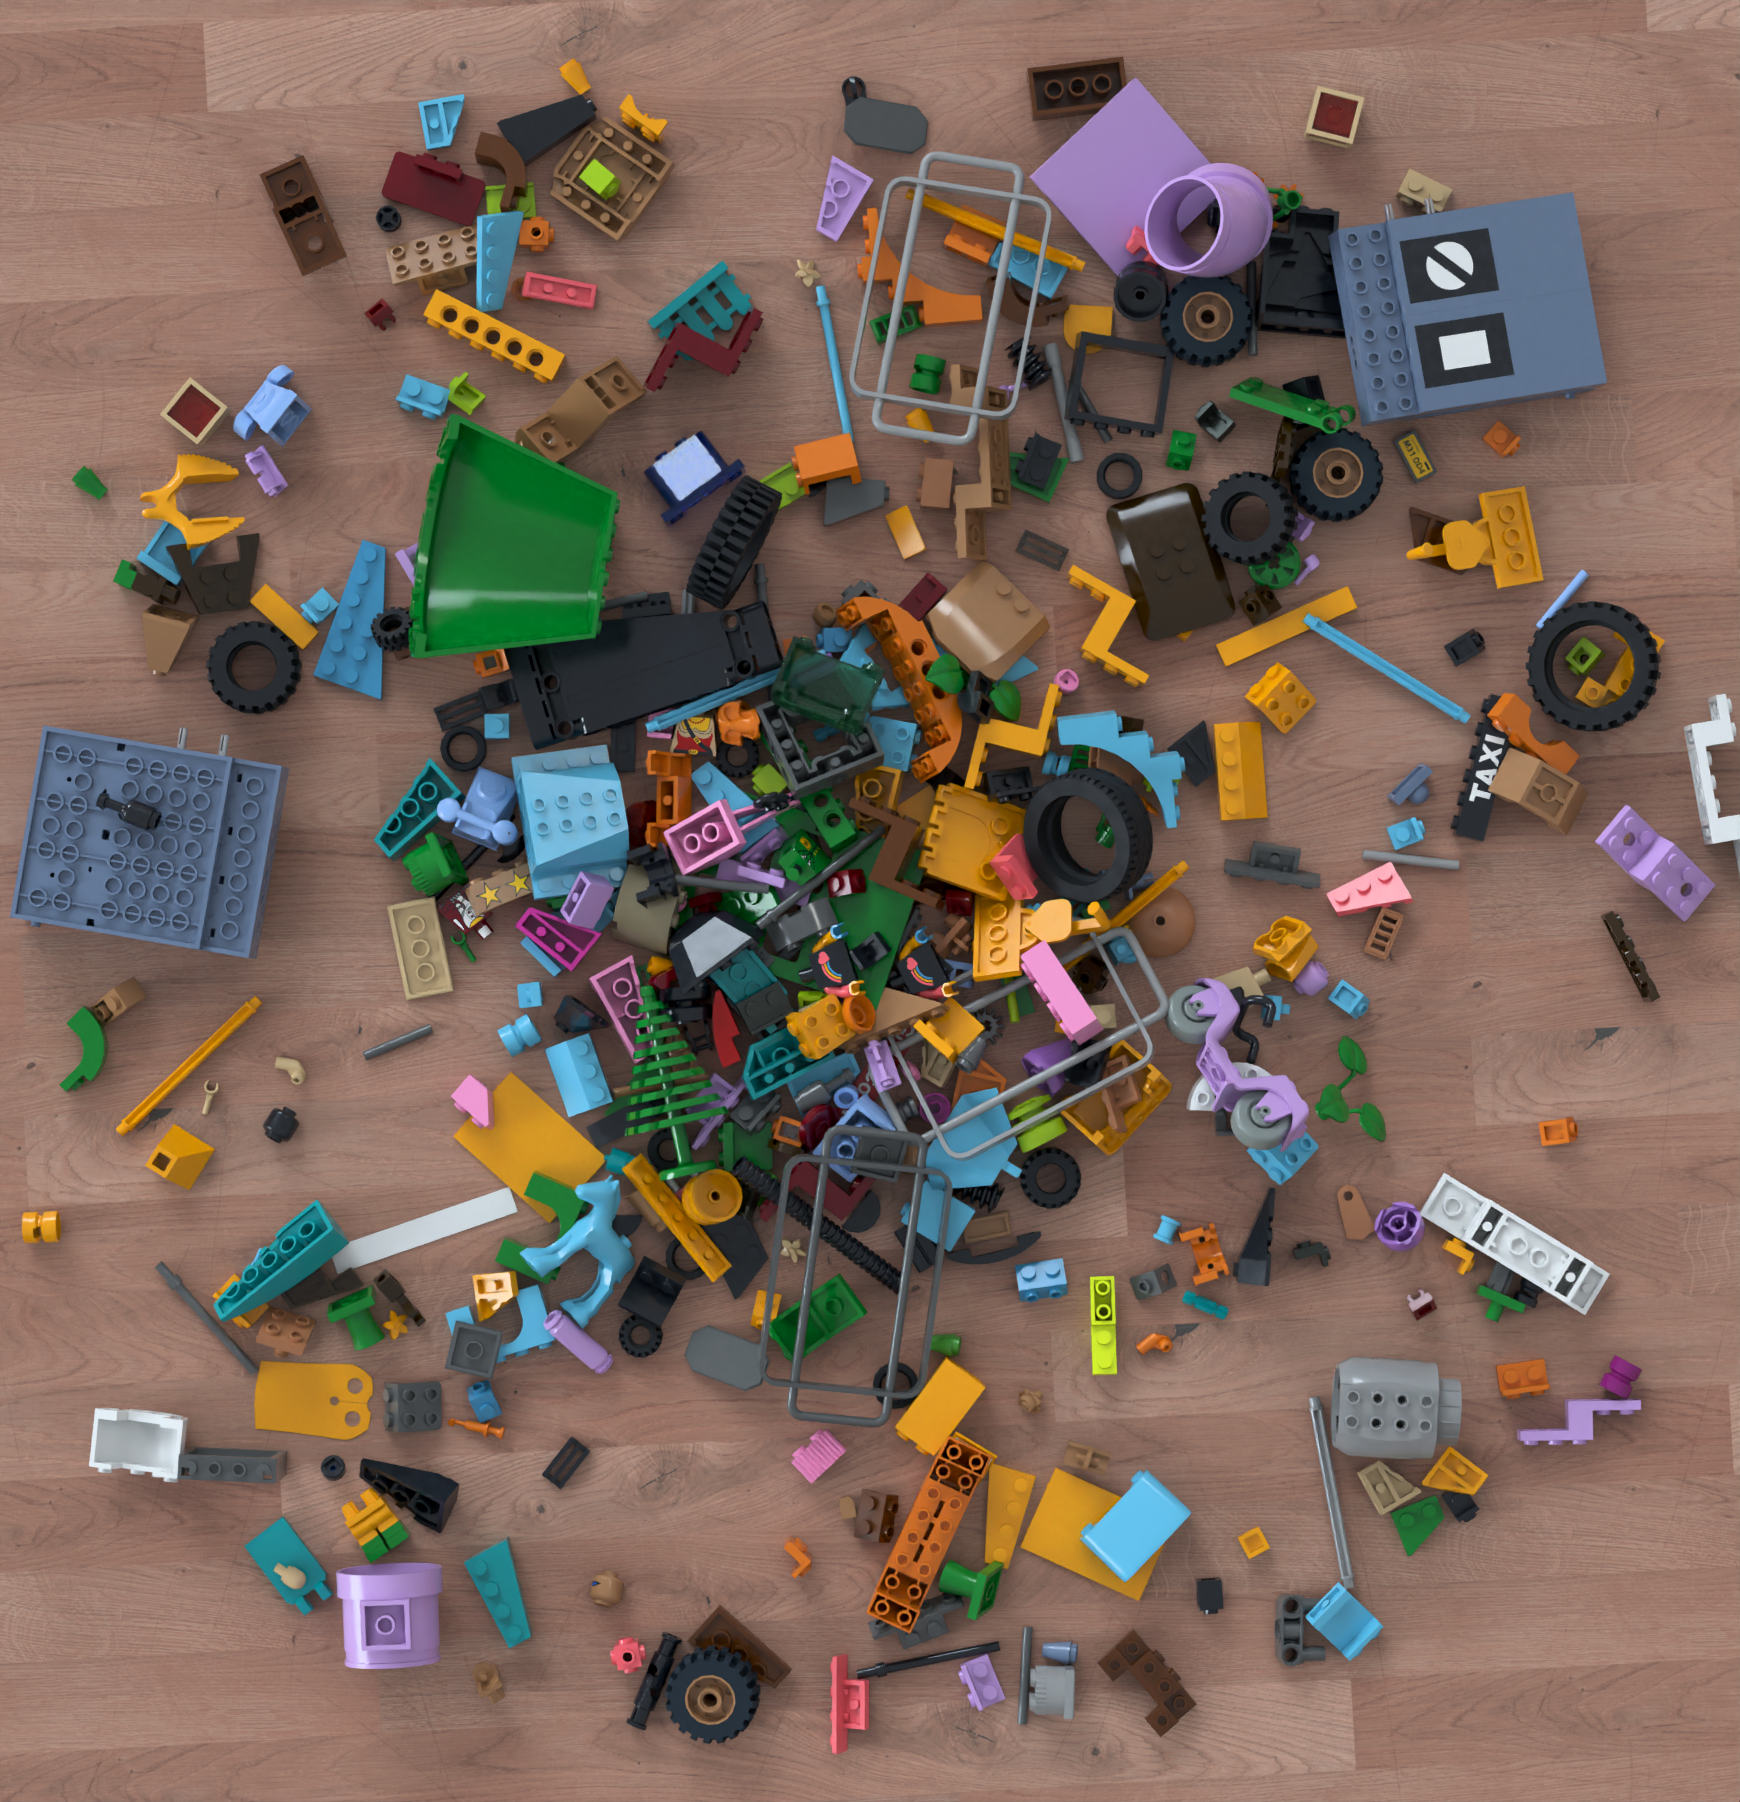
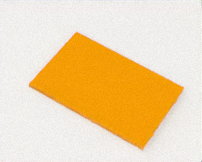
M510 1072L493 1091L495 1127L492 1130L486 1127L481 1129L471 1121L473 1118L471 1116L453 1137L546 1221L551 1223L557 1216L556 1212L546 1204L524 1195L535 1171L576 1188L580 1184L587 1183L597 1173V1170L606 1162L604 1160L605 1155L514 1073Z
M1055 1467L1032 1521L1026 1529L1027 1532L1020 1547L1139 1601L1165 1542L1129 1580L1123 1582L1080 1540L1083 1536L1080 1533L1083 1528L1089 1523L1092 1525L1098 1523L1122 1497Z

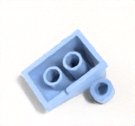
M280 365L268 374L262 386L248 404L245 405L244 409L235 417L233 430L237 435L247 441L252 436L258 423L260 428L282 447L285 445L312 410L297 394L290 389L287 390L282 387L292 379L295 374L294 371L285 365Z
M479 766L462 808L457 800L445 798L439 802L437 814L444 822L451 823L456 821L452 834L497 852L500 844L505 846L511 845L518 838L516 826L509 821L518 802L515 781Z
M843 1084L837 1088L834 1094L835 1104L840 1108L849 1110L836 1125L857 1127L867 1125L879 1129L897 1131L888 1112L872 1101L867 1093L859 1097L858 1088L852 1084ZM836 1135L832 1140L830 1157L853 1159L859 1136ZM823 1140L814 1149V1155L821 1156ZM829 1164L830 1168L850 1183L858 1175L850 1173V1166Z

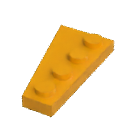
M993 1463L990 1467L985 1563L1001 1562L1004 1563L1003 1568L1008 1569L1036 1478L1035 1475Z

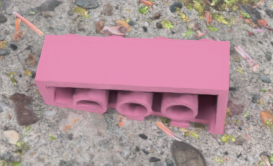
M631 955L592 976L588 981L633 1060L635 1051L651 1048L653 1043L649 1041L634 1044L635 1036L650 1033L649 1027L636 1029V1021L647 1019L646 1012L637 1014L638 1006L643 1005V999L640 996V983L633 956ZM648 1057L634 1059L633 1062L637 1064Z

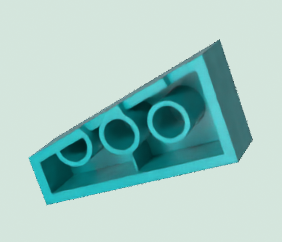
M431 758L428 759L420 775L413 781V785L407 794L400 800V804L374 839L378 846L394 862L441 820L437 814V806L441 800L453 798L460 803L466 798Z
M507 1537L466 1559L464 1564L510 1649L530 1638L533 1632L510 1540Z

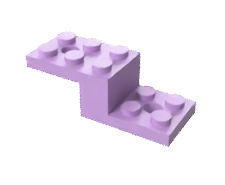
M1628 805L1623 807L1595 841L1636 883L1652 891L1684 922L1715 887V884L1674 843L1658 835ZM1630 833V840L1624 844L1623 839L1625 835ZM1687 883L1686 891L1681 893V887Z

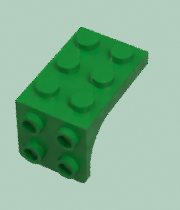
M840 1273L811 1293L803 1358L868 1313ZM801 1300L773 1319L769 1327L770 1337L777 1341L783 1355L791 1363L793 1362Z

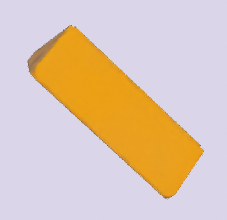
M907 505L885 515L904 560L926 551L924 542Z

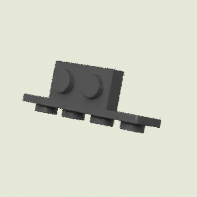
M1253 841L1249 862L1225 859L1224 872L1233 877L1246 876L1252 877L1257 881L1271 880L1281 885L1296 884L1306 889L1320 888L1321 883L1320 874L1298 870L1301 848Z
M944 1593L932 1599L924 1600L920 1607L921 1612L911 1633L905 1632L880 1619H875L868 1624L874 1640L897 1632L903 1649H907L949 1633L942 1614L964 1606L961 1596L951 1593Z

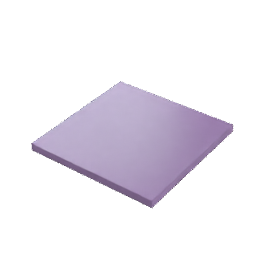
M1134 78L1029 178L1118 277L1124 267L1130 263L1142 261L1148 253L1142 247L1136 255H1133L1126 249V243L1131 237L1132 229L1136 225L1144 231L1148 208L1158 191L1173 179L1187 176L1195 169L1211 163L1139 80ZM1207 185L1193 190L1182 201L1177 214L1179 232L1183 231L1216 198L1214 192Z

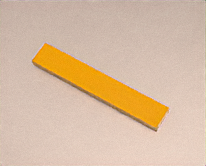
M1348 586L1215 646L1224 666L1227 667L1310 630V626L1302 622L1307 613L1327 622L1356 609L1357 605Z
M642 1153L622 1168L623 1172L712 1282L716 1281L732 1267L700 1225L687 1216L680 1200L664 1181H660L659 1174Z

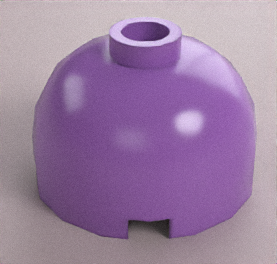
M1395 1202L1392 1204V1207L1387 1210L1384 1208L1380 1211L1375 1221V1231L1380 1241L1387 1248L1394 1251H1408L1416 1247L1423 1238L1425 1230L1424 1221L1414 1205L1407 1202Z

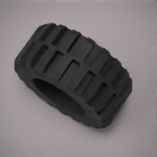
M1245 471L1242 474L1234 473L1229 475L1228 480L1222 479L1219 481V487L1217 489L1212 488L1209 492L1211 498L1209 502L1205 501L1203 506L1206 509V514L1202 515V522L1206 525V528H1203L1205 536L1209 537L1208 543L1210 546L1216 549L1220 556L1242 565H1264L1266 561L1272 562L1277 559L1276 555L1279 553L1283 554L1287 550L1285 546L1288 542H1293L1295 538L1292 536L1293 530L1298 528V522H1295V516H1298V509L1294 507L1293 503L1295 500L1292 495L1288 494V489L1267 475L1251 471ZM1248 496H1256L1264 500L1270 511V522L1267 530L1254 541L1240 540L1233 534L1230 525V517L1235 505Z
M244 621L238 623L237 626H230L225 629L226 632L215 639L217 642L214 647L211 646L209 650L210 658L206 663L209 674H207L208 681L211 682L214 693L226 705L247 714H264V712L277 710V707L280 705H285L289 701L288 698L296 692V685L301 679L300 668H302V663L299 660V652L297 647L294 646L293 641L280 629L260 621ZM251 645L267 648L276 660L277 670L273 681L260 690H248L241 687L232 674V663L236 654L241 649Z

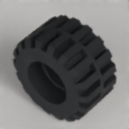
M1057 1148L1037 1150L1027 1158L1022 1166V1172L1020 1173L1021 1187L1027 1198L1037 1206L1046 1209L1060 1208L1070 1203L1078 1194L1077 1192L1081 1186L1079 1166L1074 1158L1063 1150ZM1046 1164L1058 1165L1065 1174V1182L1061 1189L1056 1192H1045L1037 1184V1172Z

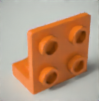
M965 204L961 206V209L1004 227L1006 225L1005 222ZM955 220L949 235L944 240L943 248L987 267L999 239Z

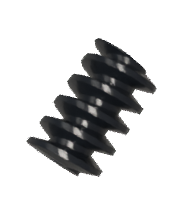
M1024 338L1019 339L1004 350H1011L1007 355L1009 359L1016 358L1013 362L1014 367L1019 366ZM1036 344L1028 346L1023 374H1027L1023 379L1024 383L1032 382L1028 387L1029 391L1050 379L1048 375L1052 371L1051 368L1043 369L1047 363L1046 360L1038 361L1042 355L1041 352L1033 353L1037 346Z
M995 1183L992 1187L988 1185L953 1188V1195L956 1196L959 1192H962L961 1200L963 1201L970 1196L971 1205L979 1200V1208L982 1209L987 1204L988 1213H991L996 1208L1005 1187L1000 1192L998 1191V1183Z

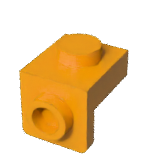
M1453 1238L1452 1241L1446 1239L1442 1248L1462 1258L1456 1272L1464 1275L1465 1271L1470 1272L1475 1263V1259H1473L1474 1253L1465 1249L1466 1243L1456 1238Z
M758 1290L750 1324L759 1330H762L767 1291ZM774 1293L770 1322L777 1317L781 1294Z

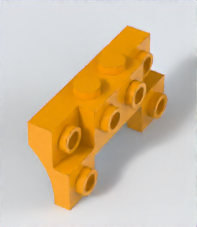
M1649 631L1652 638L1657 642L1658 646H1656L1658 653L1665 640ZM1614 632L1612 637L1627 647L1619 657L1606 681L1601 685L1593 679L1586 677L1585 682L1574 697L1589 708L1603 707L1615 702L1626 692L1634 674L1633 654L1627 642L1617 632Z

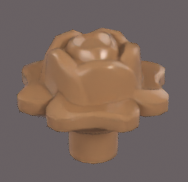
M1025 1388L1019 1392L1021 1398L1018 1403L1023 1412H1031L1035 1415L1037 1412L1042 1411L1040 1400L1043 1398V1395L1039 1390L1030 1392L1029 1389Z

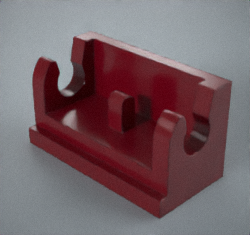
M927 573L898 606L919 622L947 592V588L933 575Z

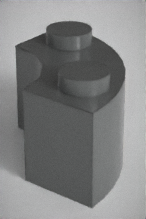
M827 897L802 906L801 910L790 915L785 914L777 918L778 921L775 923L771 922L766 926V929L777 952L784 949L790 952L801 947L800 942L815 935L818 938L824 936L833 925L838 924V921Z

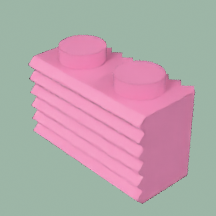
M828 1428L824 1431L818 1429L810 1437L812 1442L806 1448L801 1445L792 1454L794 1459L791 1463L811 1484L847 1451L846 1447Z

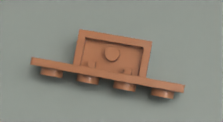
M1122 1055L1108 1061L1102 1080L1132 1065L1129 1056ZM1134 1073L1103 1089L1101 1093V1099L1108 1109L1109 1125L1115 1131L1121 1133L1128 1131L1121 1109L1142 1101Z

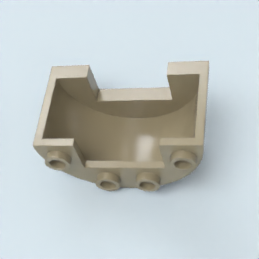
M671 857L675 875H682L675 858ZM629 864L614 911L613 921L617 922V928H612L613 940L669 956L672 929L677 928L680 914H677L679 906L685 902L687 891H684L686 885H677L678 897H674L670 893L666 894L667 900L660 898L648 902V908L646 909L637 902L636 893L647 890V887H649L647 872L642 865ZM697 872L694 873V874L685 875V876H693V877H696V876H697Z

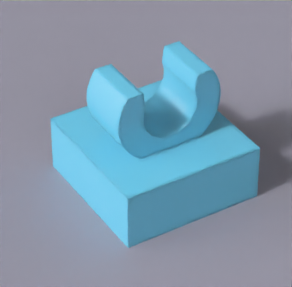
M1264 995L1270 998L1276 1005L1274 1020L1280 1021V1014H1290V1005L1282 1004V996ZM1262 1006L1261 1019H1264L1267 1009L1265 1006Z

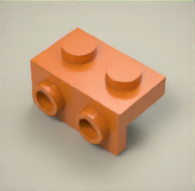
M790 1536L784 1543V1549L799 1562L791 1572V1576L795 1579L798 1575L803 1577L811 1569L812 1555L807 1551L808 1546L799 1537L794 1539Z

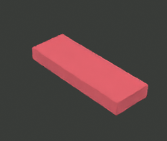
M525 272L522 296L592 310L597 285Z

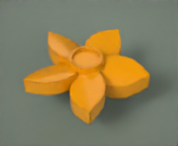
M390 1311V1321L384 1322L382 1327L389 1329V1336L391 1340H394L398 1337L399 1333H408L407 1327L403 1325L407 1315L397 1317L394 1311Z

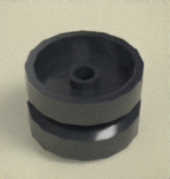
M1136 261L1124 267L1116 280L1113 298L1117 310L1123 317L1131 321L1145 322L1159 315L1165 306L1168 294L1166 274L1159 266L1149 261Z
M704 985L696 992L690 989L685 994L681 991L680 987L658 989L659 1001H662L663 1004L674 1003L672 1008H663L660 1011V1016L670 1014L673 1019L670 1022H676V1024L695 1023L701 1019H711L713 1013L712 1006L709 1004L697 1005V1000H707L711 997L710 985Z

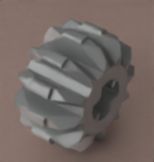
M985 1006L982 1008L983 1015H980L978 1011L974 1012L976 1015L975 1019L983 1023L988 1020L991 1023L988 1025L991 1026V1030L989 1032L984 1031L978 1037L982 1038L985 1042L989 1038L992 1045H995L996 1041L992 1036L995 1034L999 1038L1003 1037L1001 1033L996 1031L997 1028H1005L1004 1024H996L1003 1017L999 1015L994 1019L993 1015L996 1012L994 1008L990 1011L989 1015H986L987 1007Z

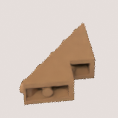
M885 987L878 1008L875 1010V1023L872 1029L863 1034L856 1032L852 1038L838 1047L843 1049L846 1054L856 1053L860 1050V1047L869 1045L868 1043L872 1040H878L879 1043L884 1037L901 1034L904 1029L913 1027L919 1019L924 1023L925 1020L930 1018L943 1017L950 1008L940 1002Z

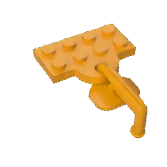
M1525 486L1478 494L1482 519L1475 521L1473 524L1466 520L1450 522L1444 526L1442 531L1444 544L1431 545L1426 542L1422 546L1411 549L1406 553V558L1409 560L1446 555L1449 565L1455 570L1473 568L1478 562L1483 565H1493L1497 589L1544 580Z
M1009 891L1007 892L1006 900L1003 902L977 894L975 895L973 979L975 982L1022 975V958L1020 956L1043 940L1047 944L1063 942L1073 935L1108 930L1111 927V923L1098 902H1092L1087 909L1088 913L1094 915L1095 918L1072 921V905L1066 899L1046 901L1034 911L1030 908H1024V899L1014 900Z

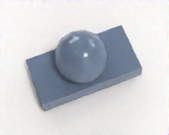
M1419 764L1387 795L1388 799L1396 805H1400L1406 798L1413 804H1422L1429 797V788L1423 781L1433 771L1427 765Z

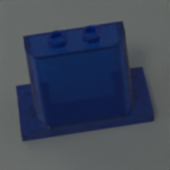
M703 431L696 433L689 439L686 437L680 439L674 444L676 447L669 453L664 451L655 458L656 462L644 471V475L669 508L660 515L667 527H670L687 515V511L718 488L724 484L727 486L746 472L745 466L740 459L728 466Z

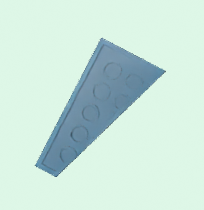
M362 540L313 675L382 700L383 650L379 648L373 637L371 624H373L372 620L374 618L377 619L376 615L378 613H384L386 548Z

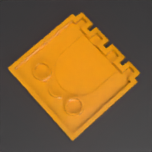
M949 783L947 786L938 785L934 801L941 804V806L933 805L928 823L936 828L928 827L926 830L923 847L929 849V851L921 850L917 867L924 870L923 875L1000 902L1005 901L1008 890L989 862L1015 834H1023L1027 810L1009 803L998 804L997 801L988 802L986 795L953 783Z

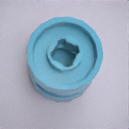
M528 1014L516 1019L514 1026L508 1024L497 1030L512 1057L523 1052L525 1045L532 1047L542 1041L538 1030Z

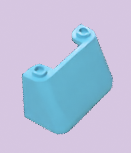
M1147 1469L1144 1472L1139 1470L1131 1478L1130 1481L1133 1483L1131 1488L1098 1523L1094 1525L1089 1523L1080 1532L1083 1535L1080 1540L1123 1582L1129 1580L1191 1514V1511Z

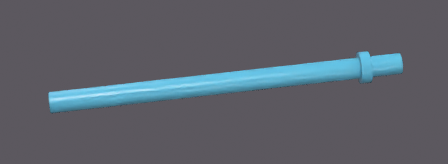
M825 285L817 286L818 301H816V305L820 308L843 434L850 433L852 442H854L829 310L831 302L830 299H827Z

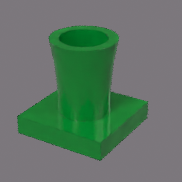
M373 1285L328 1304L327 1317L330 1323L344 1318L355 1351L368 1348L385 1337V1334L376 1323L368 1308L376 1303L377 1293Z
M949 1560L940 1578L939 1591L971 1599L967 1618L976 1621L994 1606L1004 1563L994 1561L976 1573L953 1560Z

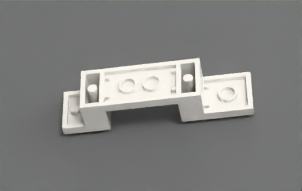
M1721 694L1708 698L1712 721L1685 726L1684 733L1704 845L1733 840L1740 877V814L1718 818L1717 813L1721 812L1718 799H1715L1713 791L1716 789V780L1714 775L1710 774L1709 766L1712 765V757L1710 751H1706V747L1734 742L1733 737H1736V727L1734 722L1731 723L1729 713H1732L1731 700L1726 698V694Z
M1443 1173L1419 1212L1424 1218L1531 1281L1583 1315L1587 1313L1610 1275L1587 1258Z

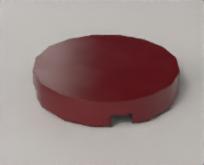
M827 1104L813 1107L805 1115L800 1125L799 1140L802 1145L810 1150H814L823 1140L827 1130L839 1122L840 1115L838 1111Z

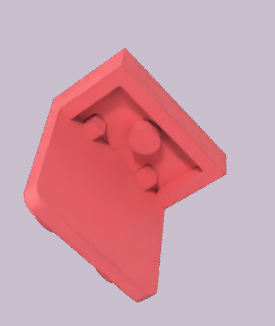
M1015 834L989 863L1014 900L1033 899L1038 894L1037 889L1033 885L1038 875L1028 859L1023 835Z

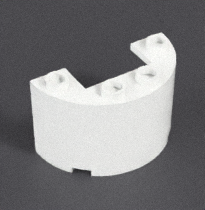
M1231 1062L1233 1066L1238 1068L1241 1079L1272 1076L1256 1065ZM1203 1075L1196 1080L1190 1090L1186 1106L1188 1110L1213 1111L1212 1106L1215 1101V1094Z
M95 1408L89 1466L97 1467L98 1472L112 1473V1469L118 1468L131 1469L130 1473L145 1475V1471L152 1472V1477L164 1478L163 1481L178 1482V1456L185 1451L188 1418L176 1414L148 1410Z

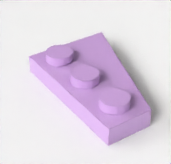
M833 155L816 231L837 243L874 180Z

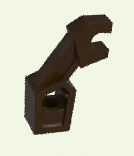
M386 1269L373 1279L377 1288L392 1303L397 1301L407 1316L412 1318L418 1327L426 1321L422 1313L404 1295L406 1290L400 1282Z

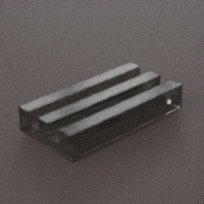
M1025 529L1015 552L1059 572L1069 549ZM1027 537L1062 552V555H1057L1026 539ZM1024 545L1058 560V564L1056 565L1022 548Z

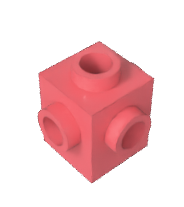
M633 1637L618 1639L619 1642L615 1643L614 1650L610 1651L612 1664L617 1665L618 1671L624 1670V1673L639 1671L638 1667H641L643 1660L646 1659L644 1645H640L639 1639L633 1640ZM624 1653H631L632 1659L626 1661L623 1658Z

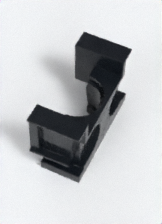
M662 842L657 843L658 851L649 843L646 846L626 851L628 860L636 866L642 865L647 872L649 887H647V890L636 893L637 902L646 909L648 908V902L660 898L667 900L666 894L670 893L674 897L679 896L669 847Z

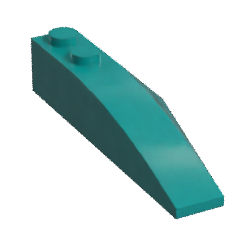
M314 1201L274 1235L277 1237L276 1240L268 1248L265 1246L259 1252L261 1256L253 1266L249 1264L243 1270L242 1278L238 1282L234 1281L213 1304L222 1322L242 1315L292 1288L349 1244L341 1227L320 1201Z

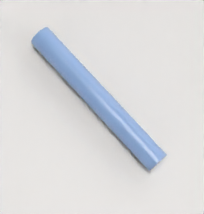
M1584 570L1577 574L1539 620L1536 627L1541 629L1544 626L1543 622L1547 618L1553 617L1556 611L1563 608L1589 576Z

